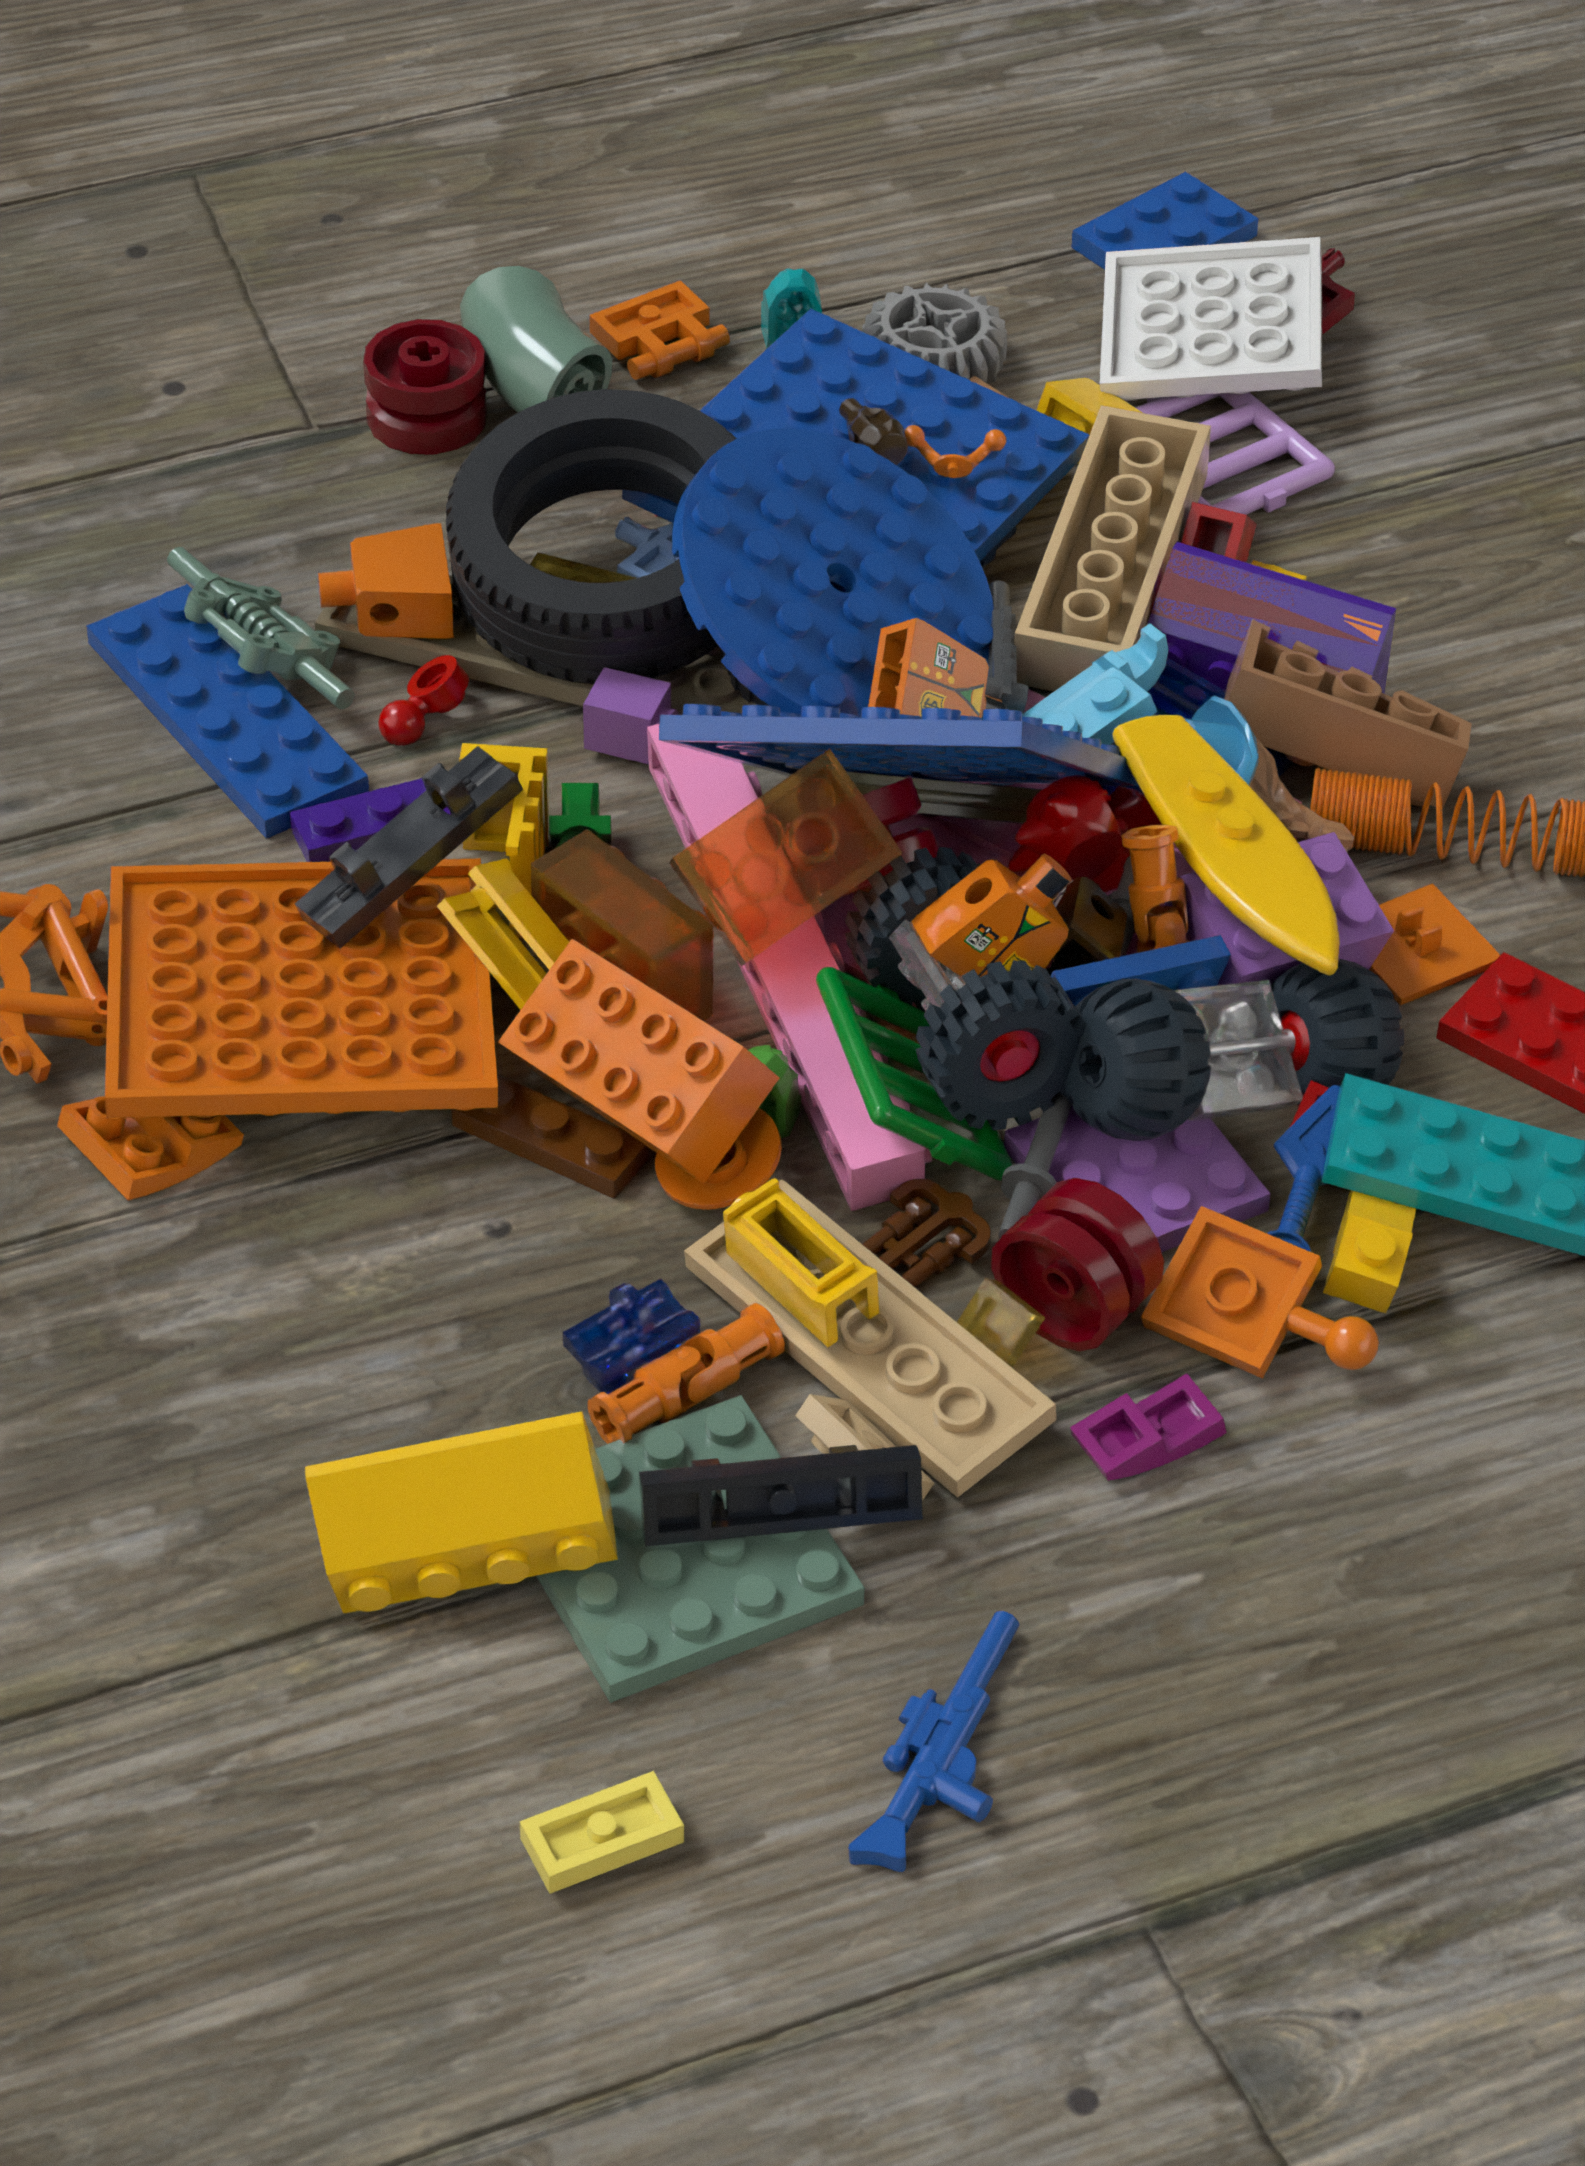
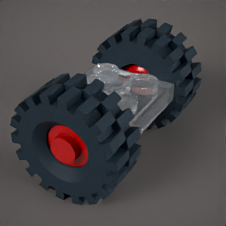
M939 847L934 858L927 848L914 850V861L906 863L901 855L890 860L889 863L893 868L891 872L883 876L876 870L867 878L873 887L869 892L858 889L852 901L859 911H847L845 923L851 932L845 933L847 945L852 951L851 954L871 986L876 988L880 984L896 992L900 1000L910 1005L914 1002L918 1009L925 1011L924 1017L930 1027H918L916 1039L921 1048L916 1049L917 1058L928 1080L953 1117L958 1121L965 1118L970 1127L982 1129L987 1119L993 1130L1006 1129L1007 1119L1014 1118L1019 1126L1031 1122L1030 1112L1040 1107L1044 1113L1049 1108L1055 1106L1051 1098L1058 1092L1067 1097L1064 1088L1066 1079L1079 1046L1078 1037L1083 1035L1086 1022L1055 976L1052 978L1048 971L1039 965H1036L1031 971L1026 961L1013 960L1010 971H1006L999 961L987 964V975L979 977L973 969L960 977L930 956L911 921L981 865L980 863L976 864L972 856L961 852L957 857L951 848Z

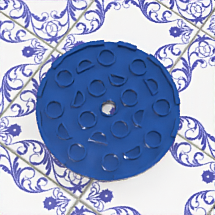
M784 428L754 432L735 439L714 453L692 478L682 494L674 518L672 554L674 557H679L685 582L679 589L687 610L698 631L707 628L715 642L726 654L721 660L723 665L758 698L770 706L779 707L780 712L801 714L803 706H825L839 708L840 713L861 715V709L868 707L881 628L914 618L921 619L985 658L988 663L989 644L992 643L993 628L991 626L992 611L994 609L993 598L986 575L969 540L956 521L926 489L921 480L913 475H909L888 459L875 453L868 446L831 434L805 429ZM836 573L841 574L839 582L843 585L846 593L836 590L830 584L829 576L833 577Z

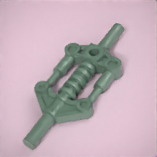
M176 547L169 553L167 557L168 565L194 586L188 594L184 607L186 618L200 624L209 622L218 629V636L240 654L238 665L241 668L255 674H263L266 671L277 672L285 680L304 679L338 709H346L352 704L355 697L354 691L329 671L333 666L340 644V639L337 636L326 631H315L300 617L289 615L280 607L282 603L281 593L272 587H257L221 577L219 574L210 571L183 547Z

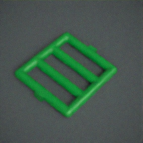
M833 967L822 968L817 973L816 984L871 1121L878 1127L929 1149L931 1156L948 1165L955 1161L992 1179L1002 1181L1005 1169L1013 1164L999 1131L993 1130L987 1119L982 1129L970 1127L965 1118L958 1121L951 1115L948 1108L944 1106L932 1085L874 1059L871 1050L925 1075L916 1053V1049L921 1048L920 1044L857 1015L853 1006L916 1036L918 1027H930L924 1017L925 1011L900 1000L896 992L880 984L875 988ZM889 1094L970 1131L975 1142L894 1105Z

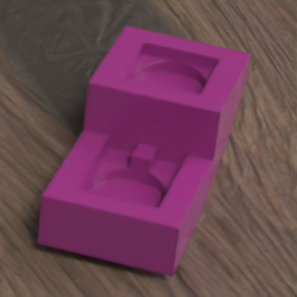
M1187 1373L1137 1404L1125 1393L1070 1427L1072 1436L1107 1481L1126 1478L1163 1466L1192 1453L1227 1433L1224 1418Z

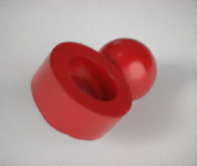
M444 655L424 664L415 672L407 685V692L410 698L408 700L392 701L382 709L379 715L378 726L382 737L387 742L398 746L417 742L424 733V716L427 713H446L456 708L463 701L466 694L465 690L469 684V676L455 657Z

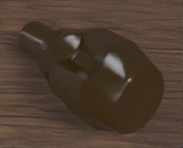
M848 398L841 403L839 413L847 421L850 441L868 446L875 453L888 459L895 465H898L904 459L908 448L905 430L902 424L889 411L862 406L854 398Z

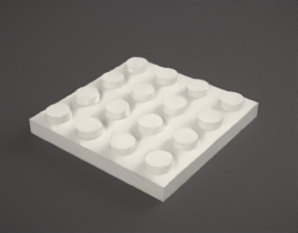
M1320 237L1106 252L1100 391L1116 395L1124 401H1135L1143 398L1174 396L1187 398L1205 394H1245L1251 391L1281 389L1296 391L1304 388L1322 387V253Z

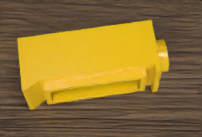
M506 858L474 866L468 875L475 882L476 886L468 893L444 898L437 907L521 1010L547 973L495 909L498 907L549 970L569 941L514 875L510 862Z
M775 1177L755 1191L742 1194L729 1208L723 1211L727 1254L827 1348L838 1341L837 1306L851 1298L856 1303V1308L869 1320L879 1313L877 1270L865 1266L779 1188V1181ZM777 1230L813 1263L824 1276L820 1279L815 1277L770 1234Z

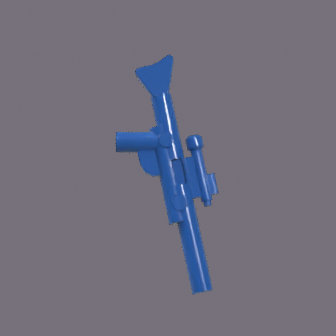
M1005 1611L994 1613L944 1706L936 1703L937 1693L932 1689L927 1690L921 1698L916 1696L909 1698L899 1716V1721L906 1725L895 1745H891L888 1748L882 1761L890 1771L900 1772L909 1760L908 1752L912 1751L917 1753L884 1815L849 1844V1861L851 1864L878 1865L897 1872L905 1871L906 1833L922 1805L931 1806L939 1800L976 1822L983 1821L988 1815L993 1804V1798L972 1786L976 1776V1757L966 1746L990 1703V1697L985 1692V1689L1019 1628V1622L1012 1614Z

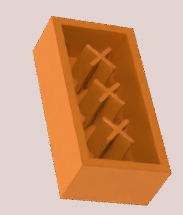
M574 939L570 940L498 1041L500 1045L535 1073L704 1184L780 1079L744 1046Z

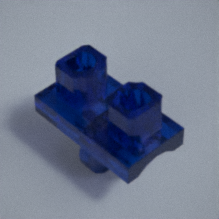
M661 1278L640 1290L624 1282L610 1290L609 1307L563 1331L562 1335L563 1346L581 1364L586 1379L599 1392L609 1394L626 1384L629 1371L646 1362L649 1363L654 1359L662 1357L679 1347L683 1341L700 1333V1318L693 1311L687 1310L680 1305L668 1285Z

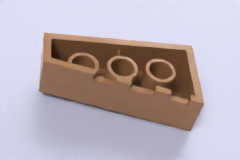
M1252 619L1230 674L1224 699L1232 702L1245 716L1254 735L1263 746L1284 753L1290 761L1302 766L1318 765L1329 770L1332 769V771L1338 770L1339 773L1341 771L1345 773L1349 771L1351 774L1356 772L1357 775L1362 773L1363 776L1365 774L1369 776L1374 774L1375 777L1380 775L1381 778L1386 776L1393 779L1398 777L1399 780L1404 778L1406 781L1410 779L1412 781L1411 805L1415 806L1424 805L1430 786L1437 782L1441 788L1443 810L1468 751L1472 723L1403 690L1395 692L1390 697L1382 693L1380 685L1372 679L1371 675L1354 667H1351L1348 671L1338 672L1316 659L1319 650L1298 640L1293 648L1289 649L1268 639L1271 628ZM1435 791L1430 802V805L1433 807H1436Z

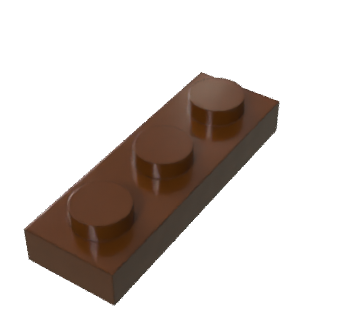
M498 1074V1108H475L466 1111L451 1109L452 1126L613 1199L619 1195L649 1160V1147L626 1131Z

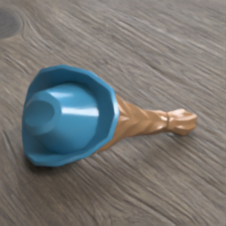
M1213 696L1197 710L1192 719H1185L1245 780L1294 837L1308 840L1335 832L1346 852L1350 850L1354 836L1344 824L1320 817L1292 797L1278 777L1274 757L1254 735L1245 716L1232 702Z

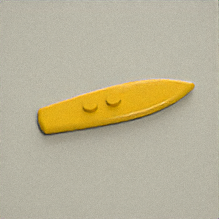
M1145 716L1118 725L1114 729L1112 736L1116 746H1119L1121 755L1126 757L1127 766L1162 825H1172L1178 828L1179 838L1174 842L1212 894L1236 918L1265 941L1325 975H1333L1338 969L1340 938L1337 916L1328 890L1310 858L1268 805L1182 716Z

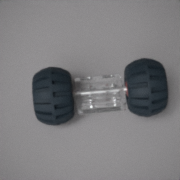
M1344 959L1338 960V969L1331 976L1325 975L1302 963L1286 970L1271 985L1269 980L1172 990L1165 985L1141 979L1117 980L1095 989L1075 1006L1086 1022V1027L1083 1035L1078 1037L1079 1046L1066 1079L1065 1094L1068 1101L1073 1104L1075 1112L1092 1128L1118 1139L1145 1141L1175 1130L1187 1119L1193 1121L1284 1109L1295 1104L1300 1105L1311 1080L1328 1088L1332 1085L1341 1086L1345 1073L1389 1085L1395 1078V1072L1398 1071L1403 1056L1400 1047L1404 1045V1028L1400 1029L1399 1024L1402 1015L1398 1003L1392 1001L1394 999L1393 993L1378 975L1356 962Z

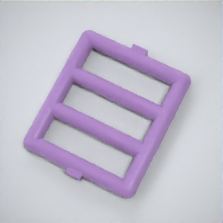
M1250 392L1245 394L1194 395L1187 398L1176 396L1147 398V403L1136 407L1142 413L1169 418L1220 396L1234 409L1199 423L1211 426L1210 442L1252 424L1268 436L1265 439L1209 462L1207 479L1203 489L1286 453L1302 465L1297 469L1214 505H1211L1200 496L1198 501L1200 504L1245 515L1261 508L1269 513L1285 506L1286 497L1331 478L1335 472L1334 463Z

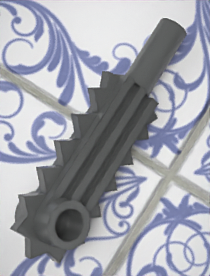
M994 581L989 584L994 605L991 619L993 639L992 643L989 644V672L985 694L1001 700L1004 703L1005 709L1021 711L1023 714L1028 697V685L1017 683L1016 645H1014L1016 614L1011 613L1010 586L1004 581Z

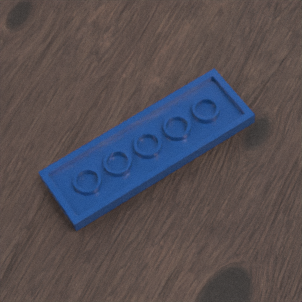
M188 584L167 591L162 595L116 612L111 616L86 626L89 645L266 839L291 828L289 812L369 792L368 775L270 671H266L263 674H255L244 670L238 665L240 654L218 636V629L209 622L200 624L186 618L184 607L188 594L192 590Z

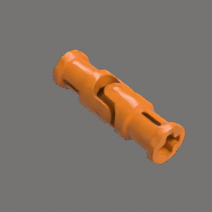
M1149 825L1128 830L1121 835L1122 845L1130 850L1134 882L1128 886L1134 929L1139 939L1136 953L1190 942L1186 940L1188 916L1185 882L1183 878L1177 877L1173 845L1179 838L1178 828L1172 825ZM1168 901H1172V906L1159 905ZM1199 1000L1188 1001L1196 1012L1201 1010Z
M753 1303L740 1312V1318L718 1331L712 1329L704 1330L676 1349L637 1369L634 1373V1379L609 1394L600 1392L588 1400L590 1419L601 1438L607 1444L617 1440L626 1443L632 1439L633 1434L654 1422H669L716 1392L719 1393L736 1383L740 1378L741 1371L761 1359L772 1360L784 1353L785 1342L783 1334L771 1313L762 1305Z

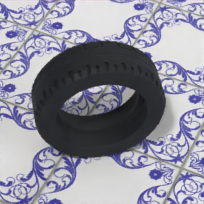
M601 389L562 395L530 406L498 425L476 445L464 460L460 470L454 477L453 486L449 490L448 502L446 503V530L456 596L459 598L460 607L469 623L476 628V632L490 646L510 660L537 673L576 683L595 684L604 667L652 679L688 666L711 652L719 645L715 642L707 628L698 631L687 610L679 589L685 582L679 559L661 570L636 579L611 583H585L558 578L534 568L518 557L509 548V544L518 531L542 510L564 499L584 493L603 490L639 491L679 504L689 482L707 460L723 446L737 438L717 421L694 407L661 395L633 390Z

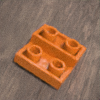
M105 1096L63 1105L57 1127L128 1201L169 1188L209 1168L241 1146L244 1134L225 1115H215L212 1117H149L146 1119L106 1118Z

